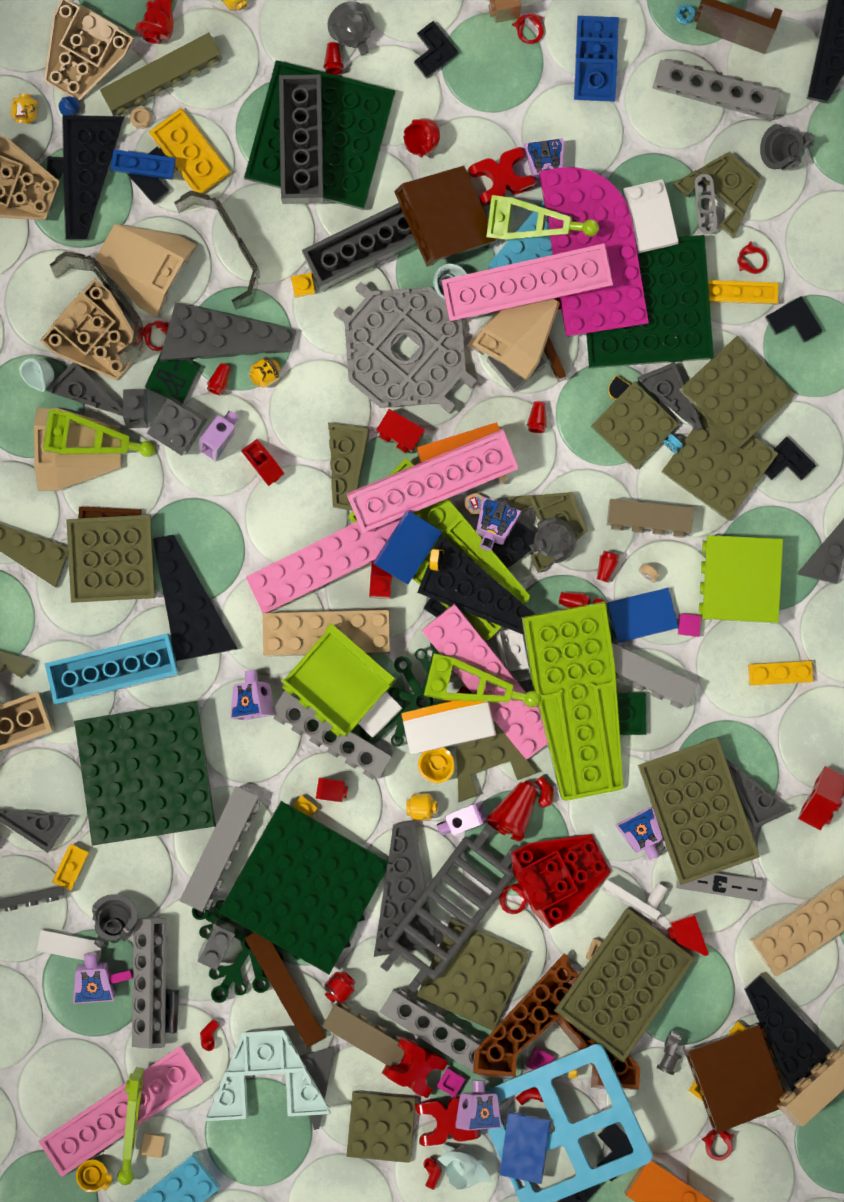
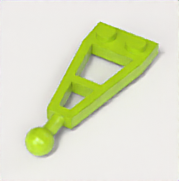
M494 195L491 197L486 236L488 238L514 240L568 235L571 233V230L583 231L587 236H594L599 231L598 223L592 219L584 223L572 222V217L512 197ZM513 205L538 212L536 231L509 233ZM546 215L563 220V228L544 230Z
M54 409L48 410L42 451L61 455L126 454L128 450L139 451L144 457H150L155 453L156 448L151 441H143L142 443L129 441L130 436L73 413ZM69 421L95 430L93 447L66 448ZM103 434L120 440V447H101Z
M435 653L433 655L424 696L447 701L509 703L510 699L523 701L530 708L537 707L540 703V696L535 691L527 693L513 691L514 685L464 662ZM452 667L480 678L477 694L446 693ZM486 681L506 690L505 695H483Z
M136 1067L134 1073L130 1074L129 1080L126 1082L125 1093H129L122 1157L123 1165L117 1174V1180L122 1185H129L134 1179L131 1162L145 1068Z

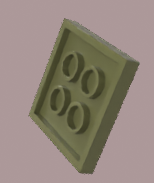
M634 381L591 427L634 469H637L679 424Z
M352 1092L346 1157L410 1163L416 1098Z

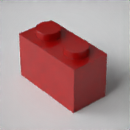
M388 409L376 432L379 434V439L386 443L390 441L395 443L399 451L407 454V452L413 453L424 435L425 429Z

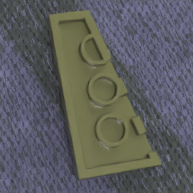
M328 422L333 507L353 511L346 493L359 489L370 430Z
M0 524V552L56 588L68 556V547Z

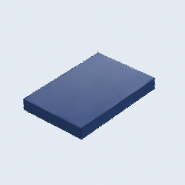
M407 510L373 563L408 585L442 531Z
M669 588L607 603L617 643L679 628Z
M515 1112L508 1113L500 1168L501 1176L538 1184L542 1183L551 1120Z

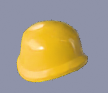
M446 748L426 751L419 757L418 770L426 780L433 783H443L453 774L454 758Z

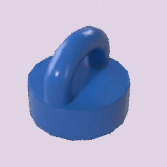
M71 96L62 97L58 105L62 115H77L80 110L78 101Z

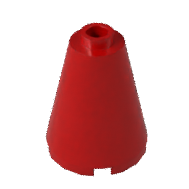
M529 781L519 782L487 816V824L504 836L505 834L512 835L510 838L512 840L522 841L525 837L538 794L535 789L536 786Z

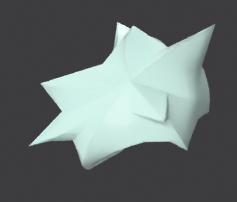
M441 1144L447 1153L440 1156L437 1160L446 1166V1176L449 1177L450 1185L456 1187L457 1190H464L479 1182L493 1183L490 1175L484 1168V1162L476 1160L463 1144L458 1148Z

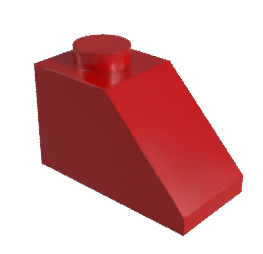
M258 439L241 450L242 454L268 486L285 474Z
M372 561L369 597L390 599L392 575L373 563L374 561Z
M318 778L316 799L342 802L343 798L347 799L348 786H345V781Z
M695 914L669 922L670 927L667 930L671 940L675 939L677 943L704 956L709 955Z

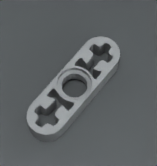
M701 173L694 180L698 227L704 234H711L717 228L714 183L710 175ZM702 177H705L710 182L706 185V192L711 190V195L703 194L699 196L698 192H703L702 186L698 185ZM703 198H709L712 202L711 207L707 210H703L700 207V201ZM713 211V216L709 215V221L713 222V226H710V230H706L705 227H702V223L706 221L705 216L701 217L700 213H710Z

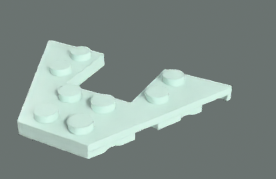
M285 1030L242 1033L239 1038L237 1048L233 1052L231 1062L224 1073L219 1090L213 1099V1104L205 1121L248 1119L246 1076L285 1073L288 1116L331 1114V1111Z

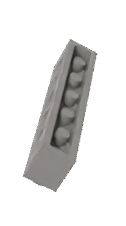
M660 59L652 89L762 119L772 120L780 92L776 91L774 87H760L752 81L745 80L742 82L730 75L720 76L716 75V72L712 70L701 71L690 64L683 66L676 64L677 62L672 59ZM679 74L682 80L675 81L672 79V75ZM693 79H698L701 81L702 85L696 87L692 84L691 81ZM719 85L722 91L715 92L711 86ZM738 90L742 96L734 97L731 91ZM751 96H759L761 98V102H753Z
M285 691L274 707L275 716L273 719L283 725L285 722L293 726L291 730L301 736L303 733L311 737L309 741L319 747L321 744L327 746V752L338 758L340 754L345 757V763L354 769L358 765L364 769L363 774L372 780L375 776L380 778L392 758L352 732L347 737L341 735L340 737L337 736L334 742H327L325 734L331 731L332 725L327 721L322 723L314 716L315 710L311 707L307 710L298 702L297 698ZM292 709H298L301 712V717L296 721L291 720L289 717ZM310 720H316L319 724L318 729L314 732L307 729V723ZM345 742H352L355 749L352 753L346 754L343 751ZM366 752L370 753L373 757L372 762L368 765H364L360 760L361 755Z
M139 918L137 919L133 935L132 1047L162 1048L165 1047L167 919Z
M400 988L398 991L393 989L382 1006L380 1013L473 1071L474 1060L471 1058V1054L479 1047L482 1040L473 1034H470L468 1037L462 1033L463 1028L459 1025L446 1023L444 1021L445 1017L435 1011L432 1014L426 1010L428 1006L421 1001L413 1002L408 999L410 995ZM402 1005H409L412 1009L411 1014L408 1016L402 1015L399 1011ZM421 1016L428 1017L430 1020L429 1025L426 1027L419 1026L417 1023L418 1018ZM443 1027L447 1030L448 1034L445 1038H438L435 1031ZM456 1039H463L466 1045L463 1049L457 1050L454 1048L453 1043ZM479 1075V1076H481L482 1078L486 1079L487 1081H488L489 1078H490V1077H486V1076H483V1075Z

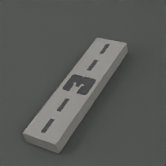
M714 873L683 885H679L677 879L676 888L760 901L763 880Z

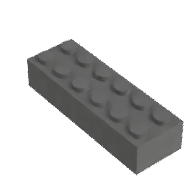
M321 74L279 75L282 204L324 203Z
M397 203L303 249L302 254L322 292L416 246L417 243L401 206Z

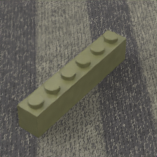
M208 32L101 88L100 92L112 115L121 116L127 113L129 108L134 105L140 106L148 98L163 94L165 89L171 86H179L183 83L184 79L198 76L202 72L201 70L217 66L220 60H222V56Z

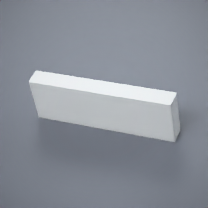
M41 930L36 951L84 960V954L95 952L97 953V962L99 963L102 948L94 944L95 940Z

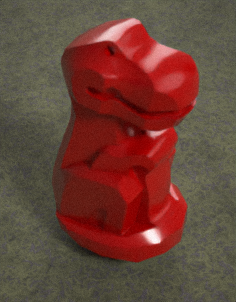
M174 0L146 2L147 11L144 14L143 21L138 22L135 26V31L140 36H143L145 41L158 44L159 41L170 39L173 33L172 2Z

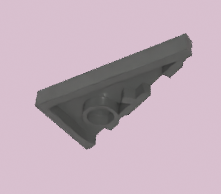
M73 362L46 389L49 393L123 416V409L77 363Z
M675 362L637 377L639 383L695 430H702V425L693 404L679 391L684 383Z
M844 518L798 571L797 575L832 584L838 583L844 559Z
M726 760L739 799L754 829L791 812L790 808L781 803L751 777L747 776L736 765Z
M0 809L1 823L47 853L50 852L71 818L65 816Z
M334 1046L300 1055L324 1100ZM310 1115L314 1130L319 1129L322 1115Z

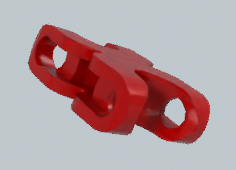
M523 147L503 152L500 156L499 164L493 159L487 158L472 164L468 168L469 174L472 177L486 176L493 182L492 188L481 194V205H490L492 195L505 197L506 189L512 194L518 195L533 189L537 185L534 176L519 177L513 172V166L525 158L526 152Z
M401 1037L397 1046L404 1051L403 1060L396 1066L385 1065L381 1073L394 1083L402 1087L407 1086L416 1094L428 1098L432 1089L426 1085L427 1075L435 1069L443 1071L448 1061L431 1050L422 1049L413 1041Z
M460 1096L451 1098L446 1108L439 1100L423 1101L414 1105L415 1111L418 1114L432 1115L437 1122V1126L433 1131L420 1136V1145H441L446 1142L448 1134H451L454 1140L458 1142L478 1139L481 1136L480 1130L456 1128Z

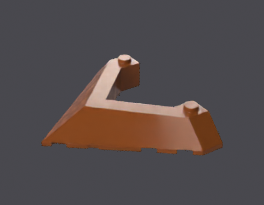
M565 953L474 1051L473 1073L503 1079L516 1077L517 1055L555 1021L578 1050L597 1044L554 1011L579 975L569 963ZM606 1051L623 1090H639L640 1067L637 1062L632 1059L630 1054L624 1062H621ZM590 1063L592 1065L591 1088L605 1089L595 1065Z

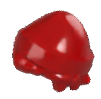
M429 118L413 119L412 123L404 130L403 138L406 150L421 158L433 152L440 141V131L437 124Z

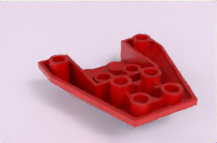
M592 834L528 843L511 852L514 876L533 913L549 929L569 919L611 872Z

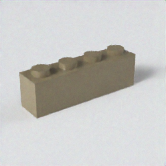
M610 499L606 526H611V530L623 531V528H632V532L644 533V530L653 531L652 534L665 535V532L673 533L674 537L685 538L692 530L694 508Z
M344 1003L334 1004L322 1025L323 1028L386 1065L396 1066L400 1063L404 1056L403 1049L397 1046L401 1039L400 1036L395 1035L393 1037L387 1034L388 1029L380 1024L372 1025L369 1023L370 1019L361 1013L358 1016L350 1012L352 1008Z

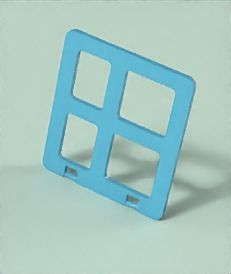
M593 1044L485 1090V1092L496 1093L499 1102L529 1088L536 1087L555 1126V1131L549 1133L547 1151L563 1146L576 1172V1176L540 1191H535L529 1181H524L526 1186L520 1188L517 1180L509 1177L520 1202H555L646 1165L652 1160L653 1154L605 1048L600 1044ZM593 1063L610 1097L612 1107L572 1123L565 1112L552 1079L586 1064ZM500 1116L501 1128L488 1129V1133L502 1161L506 1127ZM620 1122L632 1145L633 1152L592 1168L581 1147L579 1138Z

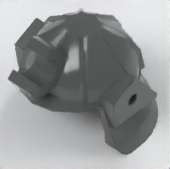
M348 1L338 5L328 18L327 27L330 36L340 46L345 44L348 47H357L361 56L369 53L366 41L370 38V32L375 27L368 9L356 1Z
M773 124L766 130L761 140L760 155L763 163L770 169L782 168V170L799 167L802 162L801 158L805 154V148L814 146L812 133L802 137L799 132L791 130L790 127Z
M555 517L540 521L537 524L539 530L535 534L534 544L529 545L532 552L538 551L546 557H553L555 563H561L568 559L576 546V535L571 525Z
M118 894L106 895L97 900L92 907V920L95 921V931L98 935L94 942L96 946L102 948V946H107L109 940L116 942L119 939L126 941L130 938L137 924L138 911L135 904L129 898Z

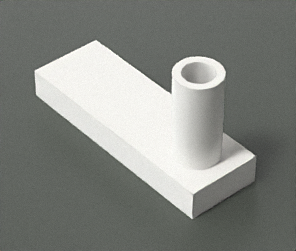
M607 879L599 887L602 891L652 922L657 920L660 912L656 909L668 891L666 887L657 883L646 903Z

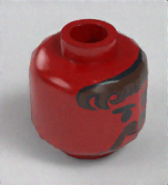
M345 971L342 973L335 972L324 984V988L327 991L325 996L333 1003L335 1001L344 1003L355 992L354 984L356 982Z

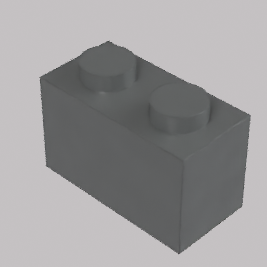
M217 917L198 953L197 962L217 970L235 935L236 926Z

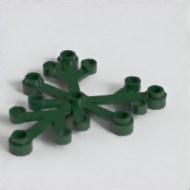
M431 642L430 646L433 650L431 660L428 659L427 650L420 648L415 652L416 659L421 662L427 673L423 689H421L411 671L412 663L409 658L401 656L394 662L395 670L404 674L414 693L403 692L397 687H393L389 691V695L394 700L401 699L411 702L408 706L402 707L403 709L383 728L385 729L398 721L395 734L391 737V743L395 747H400L404 744L403 734L405 728L401 713L442 704V702L435 701L432 697L424 696L434 653L441 655ZM420 651L425 652V657L423 659H420L418 657V653ZM402 661H405L407 663V667L405 669H402L400 667V663ZM393 690L399 691L398 697L394 698L392 696ZM422 698L427 699V704L424 706L420 704ZM361 727L360 736L362 739L371 741L376 738V736L374 738L367 736L366 731ZM397 736L401 738V743L398 745L394 743V738Z
M219 900L216 902L215 909L217 912L219 911L218 903L224 902L225 900ZM192 908V915L195 919H206L214 924L217 918L216 915L205 909L204 915H199L197 909ZM218 913V918L229 922V918ZM202 926L199 930L200 936L206 938L207 936L202 934V929L208 928L210 931L212 926ZM243 927L245 933L237 928L235 930L234 937L241 941L242 951L234 964L221 968L218 967V977L212 976V968L209 970V977L213 980L226 975L221 985L214 987L211 991V998L216 1003H222L228 998V988L233 980L235 983L234 992L237 995H244L246 993L247 986L243 983L240 968L249 954L255 979L252 982L254 991L264 993L269 988V980L263 976L262 968L245 940V937L253 932ZM278 952L283 961V955L280 952ZM291 954V956H292L293 959H295V960H299V959H300V958H298V957H295L293 954ZM259 980L265 982L263 988L258 987L257 982ZM243 985L245 988L244 992L239 993L237 986ZM218 990L224 992L222 998L217 997L216 992Z

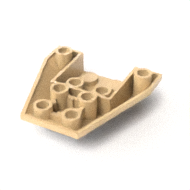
M61 0L53 15L44 82L75 98L77 101H81L126 56L134 37L120 26L87 7L71 0Z
M0 135V218L46 220L59 181L12 141Z
M114 224L95 261L139 308L158 317L167 301L165 297L184 262L188 263L197 245L179 235Z
M95 278L78 293L51 324L40 340L55 355L114 380H118L144 350L112 293Z
M551 299L498 311L478 328L467 346L482 355L484 353L506 365L513 373L528 380L540 362L560 303Z
M36 408L34 420V467L38 491H60L121 468V454L61 455L42 451L48 410L73 412L60 408ZM73 413L87 420H90L92 422H95L97 424L120 432V426L100 421L94 418H90L87 416H83L77 413ZM69 421L66 448L93 447L95 430ZM103 434L101 447H120L121 441Z

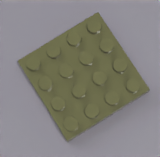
M738 335L679 390L737 450L795 395Z
M703 415L699 420L702 430L692 429L682 443L683 447L678 448V453L672 456L661 473L729 521L778 453L753 435L737 450Z
M151 515L66 519L71 603L155 598Z
M451 918L448 928L460 935L467 925ZM474 929L437 980H432L426 976L417 996L493 1031L528 953ZM444 935L439 947L447 953L454 942ZM435 955L430 967L434 970L441 959Z

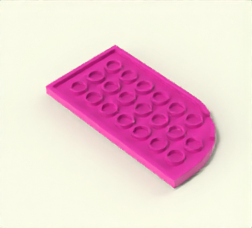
M563 167L539 171L545 209L572 217V222L584 223L592 219L599 225V231L594 236H587L583 231L571 230V233L568 235L549 236L552 255L605 243L614 285L560 297L566 337L648 324L632 219L627 203L621 193L606 178L587 169ZM546 215L548 230L563 228V220Z

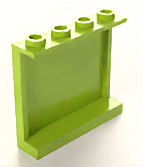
M707 535V541L703 540L702 553H706V561L701 562V574H705L704 582H700V594L704 595L703 603H699V615H703L702 619L779 624L783 539Z
M331 623L326 628L323 636L285 679L282 678L281 681L285 684L282 687L291 696L295 693L300 697L298 702L307 710L311 707L316 711L314 716L322 723L327 721L331 724L330 730L338 737L341 735L347 737L393 685L396 679Z

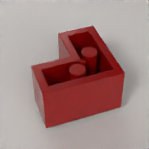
M825 766L816 778L812 792L803 804L798 819L820 831L825 824L829 825L834 816L833 812H838L843 803L841 799L844 796V776Z

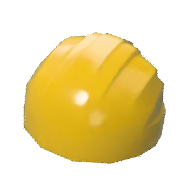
M98 1160L84 1161L77 1169V1184L87 1192H98L101 1189L108 1190L112 1183L113 1175L109 1174L107 1167Z

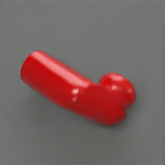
M542 775L535 783L542 790L538 803L541 807L545 808L553 802L554 788Z
M212 1019L200 1032L201 1046L206 1051H212L215 1048L213 1033L221 1026L215 1019Z
M536 1087L522 1091L515 1097L522 1106L530 1099L543 1102Z
M430 1157L426 1158L423 1162V1166L429 1174L425 1186L435 1190L442 1170L438 1161Z

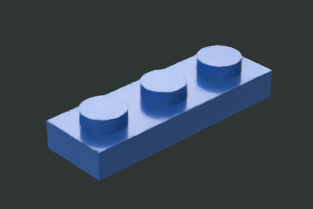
M114 149L111 171L173 180L176 159Z

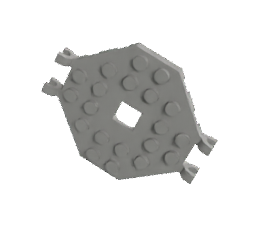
M360 281L355 287V291L365 297L362 303L350 316L339 306L333 312L334 316L345 324L349 382L379 408L440 404L450 414L455 409V405L445 397L460 379L471 389L477 383V380L466 372L462 319L452 322L449 320L446 300L441 298L431 287L371 291ZM403 334L419 346L408 361L403 360L391 349Z

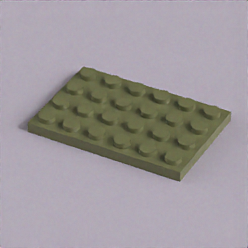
M718 737L638 765L679 885L760 857Z
M626 908L554 1011L594 1042L602 1045L606 1051L619 1061L624 1062L695 958L630 909Z

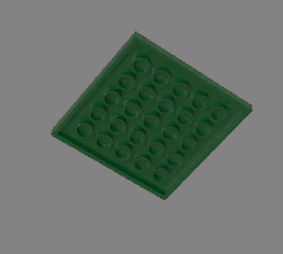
M276 60L244 179L281 189L279 75L321 74L324 200L364 210L393 104L395 90Z
M705 235L678 237L677 245L642 253L637 252L648 324L586 334L589 369L709 360L714 358Z
M198 701L74 721L92 846L216 827Z
M280 801L218 913L330 975L387 870V864H390V862Z

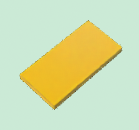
M182 108L149 131L150 136L167 157L176 159V170L198 198L231 174L230 170Z

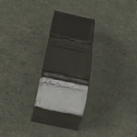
M191 190L180 196V199L174 202L179 213L194 204L218 211L253 270L248 290L231 301L235 310L254 302L259 284L258 279L260 278L259 268L242 238L238 237L236 228L219 199L216 200L215 197L210 198L207 194Z
M66 251L56 257L55 261L49 264L56 279L69 269L93 271L135 325L132 343L117 353L121 365L124 366L128 362H132L140 357L143 342L142 333H144L141 318L123 294L116 290L115 284L97 260L90 255L86 257L84 254Z

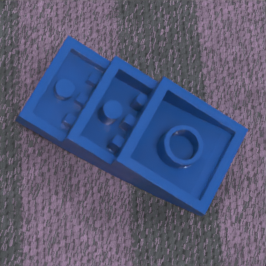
M577 15L574 100L615 102L619 17Z

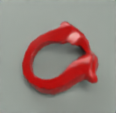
M534 13L522 15L515 23H512V26L516 27L517 35L523 43L535 44L544 34L541 23L543 17ZM526 18H529L539 31L537 38L534 40H527L522 35Z
M751 241L741 249L737 258L739 271L746 270L751 274L761 273L766 268L768 261L765 252L753 246ZM759 253L763 257L762 267L759 269L752 268L742 257L743 254Z
M154 321L147 324L139 332V335L144 337L148 348L153 351L163 350V346L155 347L151 344V327L156 326L157 329H160L167 335L169 322Z
M519 884L506 886L498 897L502 910L509 914L522 912L527 904V899ZM512 888L522 899V904L517 910H510L505 905L508 889Z
M713 1130L709 1131L701 1139L705 1142L707 1155L717 1161L726 1159L732 1152V1137H734V1134H730L727 1131L716 1133ZM716 1134L720 1135L728 1147L727 1152L722 1156H715L711 1153V1146Z

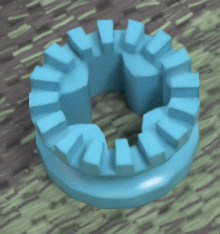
M682 4L676 12V19L682 25L690 24L695 16L694 8L689 4ZM684 10H687L688 14L691 15V17L687 16V18L684 19L682 18L683 15L680 13H683Z
M669 434L668 439L663 441V444L667 448L670 447L669 450L676 454L678 453V448L683 447V444L672 434Z

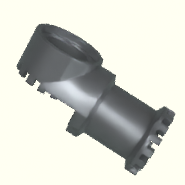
M673 1029L670 1030L664 1044L665 1054L660 1065L656 1067L670 1075H674L675 1072L673 1070L676 1063L682 1057L675 1053L679 1046L678 1043L680 1044L678 1040L682 1038L681 1033Z

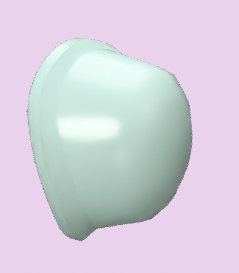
M444 264L437 269L434 275L433 287L437 294L445 299L442 280L466 275L467 273L458 265Z
M28 358L20 365L19 370L22 379L28 386L36 390L46 391V388L54 380L52 366L42 358Z

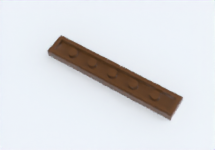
M254 932L247 935L245 940L307 1048L326 1037L273 943Z

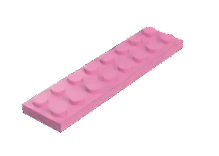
M605 243L442 280L449 320L451 322L614 286Z
M502 429L346 494L362 533L403 517L407 510L413 513L519 468Z
M401 518L362 533L357 521L246 576L262 613H269L374 561Z
M455 603L422 628L421 631L441 655L455 658L514 685L513 691L527 693ZM452 667L472 694H477L480 678ZM486 681L483 695L504 696L506 690ZM510 699L509 703L489 702L493 720L526 760L547 744L538 706L530 708L523 701Z
M179 1046L144 1070L137 1126L204 1082V1079L182 1046ZM126 1083L38 1141L61 1177L125 1135L129 1093H125Z

